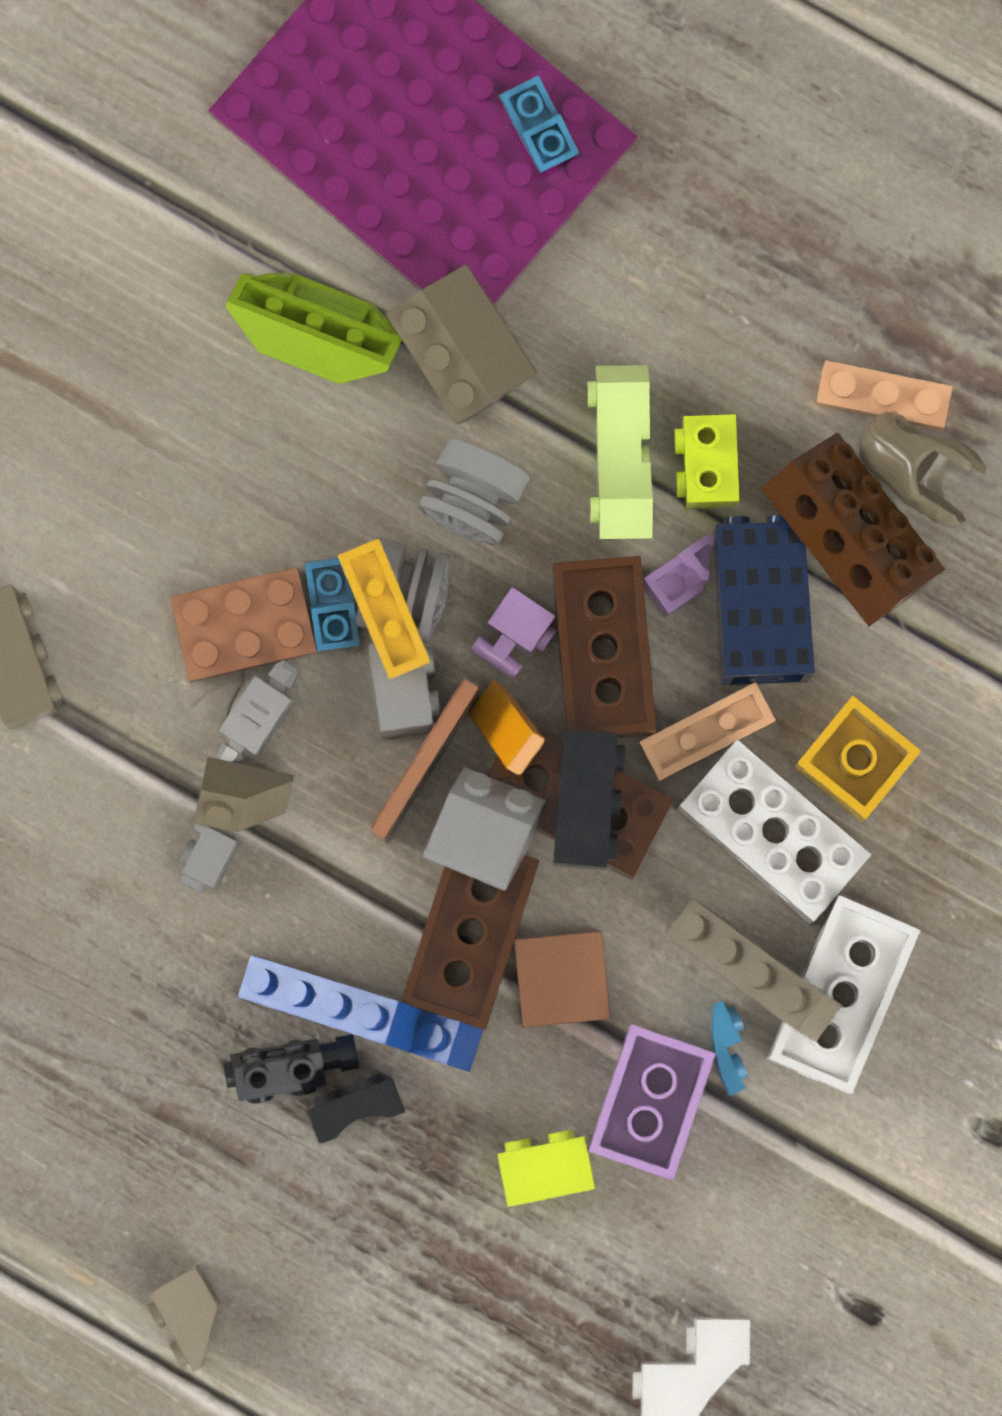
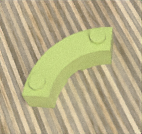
M648 365L596 366V381H587L588 407H596L598 497H590V523H599L600 539L652 538L653 495L649 445H641V440L650 439V381Z

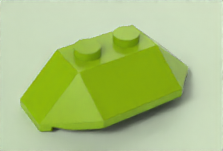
M242 273L226 301L225 308L259 353L337 384L387 372L402 343V339L397 331L393 329L389 320L374 304L296 273H266L257 276L253 273Z

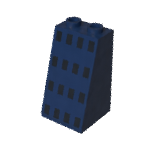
M782 515L768 516L767 523H750V518L747 516L724 518V524H716L714 529L721 686L751 685L755 682L757 684L808 682L815 673L806 546Z

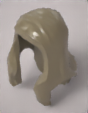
M892 411L879 414L875 420H872L860 444L859 455L864 465L878 479L898 494L904 503L925 515L934 523L942 526L956 528L959 524L966 521L963 513L944 499L945 495L941 482L946 464L950 461L970 472L972 466L978 472L986 473V466L979 455L965 443L955 438L924 435L910 425L903 415Z

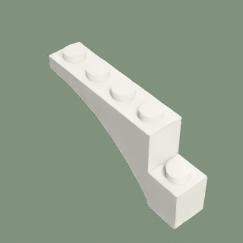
M694 1317V1327H686L685 1338L686 1354H694V1362L641 1361V1372L632 1373L633 1399H641V1416H699L709 1399L740 1365H750V1319L747 1317Z

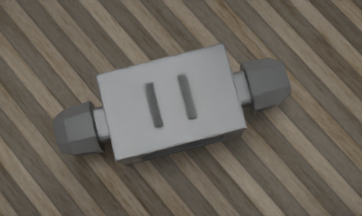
M282 660L268 674L271 677L268 683L257 676L253 677L218 730L229 737L230 740L227 745L222 743L215 759L241 764L246 758L243 756L246 749L257 756L261 754L295 703L283 693L286 688L292 689L298 678V669Z

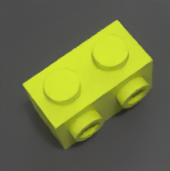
M736 414L683 416L682 428L674 429L675 455L683 454V471L676 472V497H684L685 509L737 507L740 500Z
M574 1129L548 1134L549 1143L532 1146L530 1138L504 1143L506 1152L497 1153L508 1207L595 1189L585 1136L575 1137Z

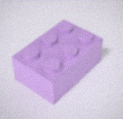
M632 1024L629 1025L587 1151L674 1180L716 1053Z

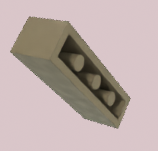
M692 898L666 934L793 1029L816 1042L842 1006L721 916Z

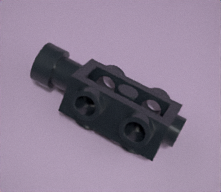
M350 1034L335 1037L336 1042L320 1045L317 1039L306 1041L292 1040L284 1045L262 1049L252 1047L244 1052L230 1054L231 1061L223 1062L227 1089L236 1087L239 1102L247 1100L248 1103L252 1104L264 1103L273 1099V1095L289 1092L296 1096L311 1094L317 1090V1087L326 1086L325 1070L340 1068L341 1072L359 1069L354 1036ZM296 1049L304 1051V1053L290 1055ZM252 1057L261 1059L260 1061L246 1063Z

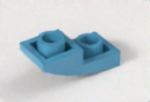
M539 76L499 95L514 128L539 173L579 154L561 115L557 114Z
M339 558L305 562L317 651L359 646L360 638L358 627H356L357 616L354 595Z
M722 1000L712 1005L711 1042L712 1051L716 1053L714 1060L721 1083L727 1096H731L746 1089L742 1079L747 1078L748 1074L739 1055L735 1053L730 1056L726 1048L742 1041L738 1032L745 1028L734 1005L726 1008Z

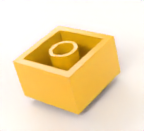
M852 695L793 768L862 823L916 759L921 750Z

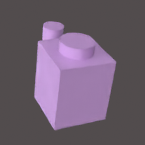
M512 587L487 623V628L500 636L495 645H492L480 636L470 651L514 680L523 665L510 657V654L515 647L529 657L532 656L536 649L544 652L557 633V630L552 627L556 616Z

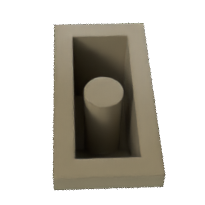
M208 757L194 823L239 832L283 815L286 811L294 775Z

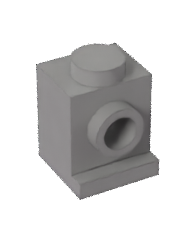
M196 824L193 830L199 833L200 836L197 841L193 839L188 841L180 857L179 863L185 866L181 872L183 875L179 882L203 894L206 886L215 891L217 890L239 843L208 826Z

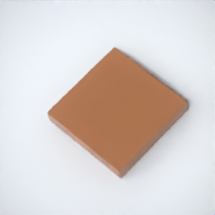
M602 931L514 940L522 1028L610 1019Z

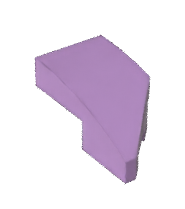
M711 532L683 550L677 557L643 578L644 590L664 618L703 592V587L709 578V560L711 548L715 540Z

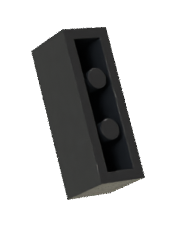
M564 729L553 866L606 870L608 860L616 861L618 834L610 833L611 816H620L622 790L614 789L615 771L623 772L625 760V745H617L618 734Z

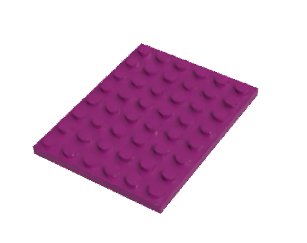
M304 0L208 110L209 115L419 291L468 264L494 306L622 159L638 138L634 132L475 0ZM536 76L540 77L557 114L561 115L579 154L539 173L499 98V95Z

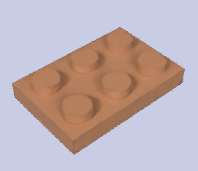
M297 567L170 597L190 683L266 666L282 660L287 661L318 654Z

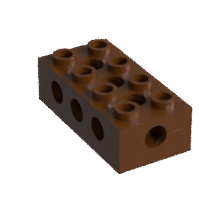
M838 432L792 460L761 488L869 627L914 596L945 570L934 551L925 544L910 525L906 515L899 511L882 489L880 482L870 474L855 455L853 448L844 441ZM868 513L873 518V521L869 518Z
M641 556L553 563L552 574L566 730L618 734V738L654 735L656 733V718ZM595 597H604L611 603L612 611L607 615L597 616L589 610L588 602ZM599 640H608L615 646L616 654L607 660L599 659L592 652V645ZM603 683H611L618 688L620 698L613 703H604L596 696V688Z
M537 728L545 740L522 773L518 775L507 769L497 755L487 776L546 800L537 832L555 840L563 741ZM530 769H541L548 777V784L540 790L529 789L524 784V774ZM615 771L614 789L622 790L620 811L626 818V825L618 831L610 830V833L618 834L616 861L608 860L607 868L632 880L674 799L623 772Z
M525 855L506 891L497 888L495 897L487 902H480L471 894V887L477 879L444 866L402 996V1003L486 1031L540 860ZM473 920L482 926L484 933L479 942L466 944L459 939L457 935L458 928L465 921ZM454 962L465 964L470 971L469 980L460 987L451 986L444 979L446 967Z

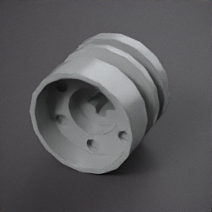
M448 439L436 463V467L450 478V481L445 483L437 480H428L426 489L441 500L429 496H421L416 505L417 509L430 517L439 527L454 535L470 541H480L489 545L499 546L503 533L488 522L500 526H508L510 517L497 507L496 504L499 501L518 505L530 480V476L516 465L485 449L461 440Z
M379 538L413 620L421 622L419 636H421L423 643L429 644L432 633L442 620L451 581L449 574L450 554L439 552L432 571L426 569L428 549L421 548L414 565L411 566L405 564L406 550L404 543ZM358 606L356 627L368 629Z

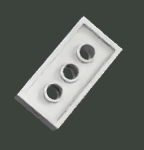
M739 740L733 743L677 809L809 924L819 917L871 856L867 850ZM737 792L746 794L751 800V811L744 815L733 812L729 806L730 795ZM776 821L782 825L785 837L781 843H771L764 838L762 828L765 822ZM806 849L816 855L818 866L814 872H804L798 867L796 863L798 851Z
M836 896L832 901L801 975L831 998L833 988L837 983H845L853 990L854 998L850 1006L847 1008L841 1007L829 1023L836 1031V1042L829 1049L823 1048L816 1041L799 1033L782 1020L766 1060L845 1094H852L921 930L843 896ZM855 942L865 944L870 950L871 958L865 967L855 965L850 959L849 951Z

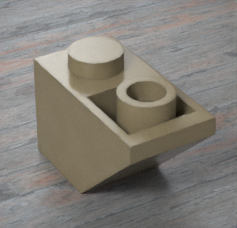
M197 1265L149 1293L153 1302L147 1305L157 1325L160 1328L167 1325L175 1341L169 1345L180 1365L184 1367L189 1364L193 1372L205 1364L221 1304L200 1266Z

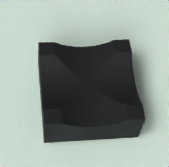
M377 1074L355 1082L358 1091L342 1097L340 1089L313 1098L316 1107L308 1109L307 1113L318 1143L321 1144L337 1138L347 1126L362 1118L370 1116L391 1118L405 1113L394 1080L388 1079L384 1081L382 1074Z

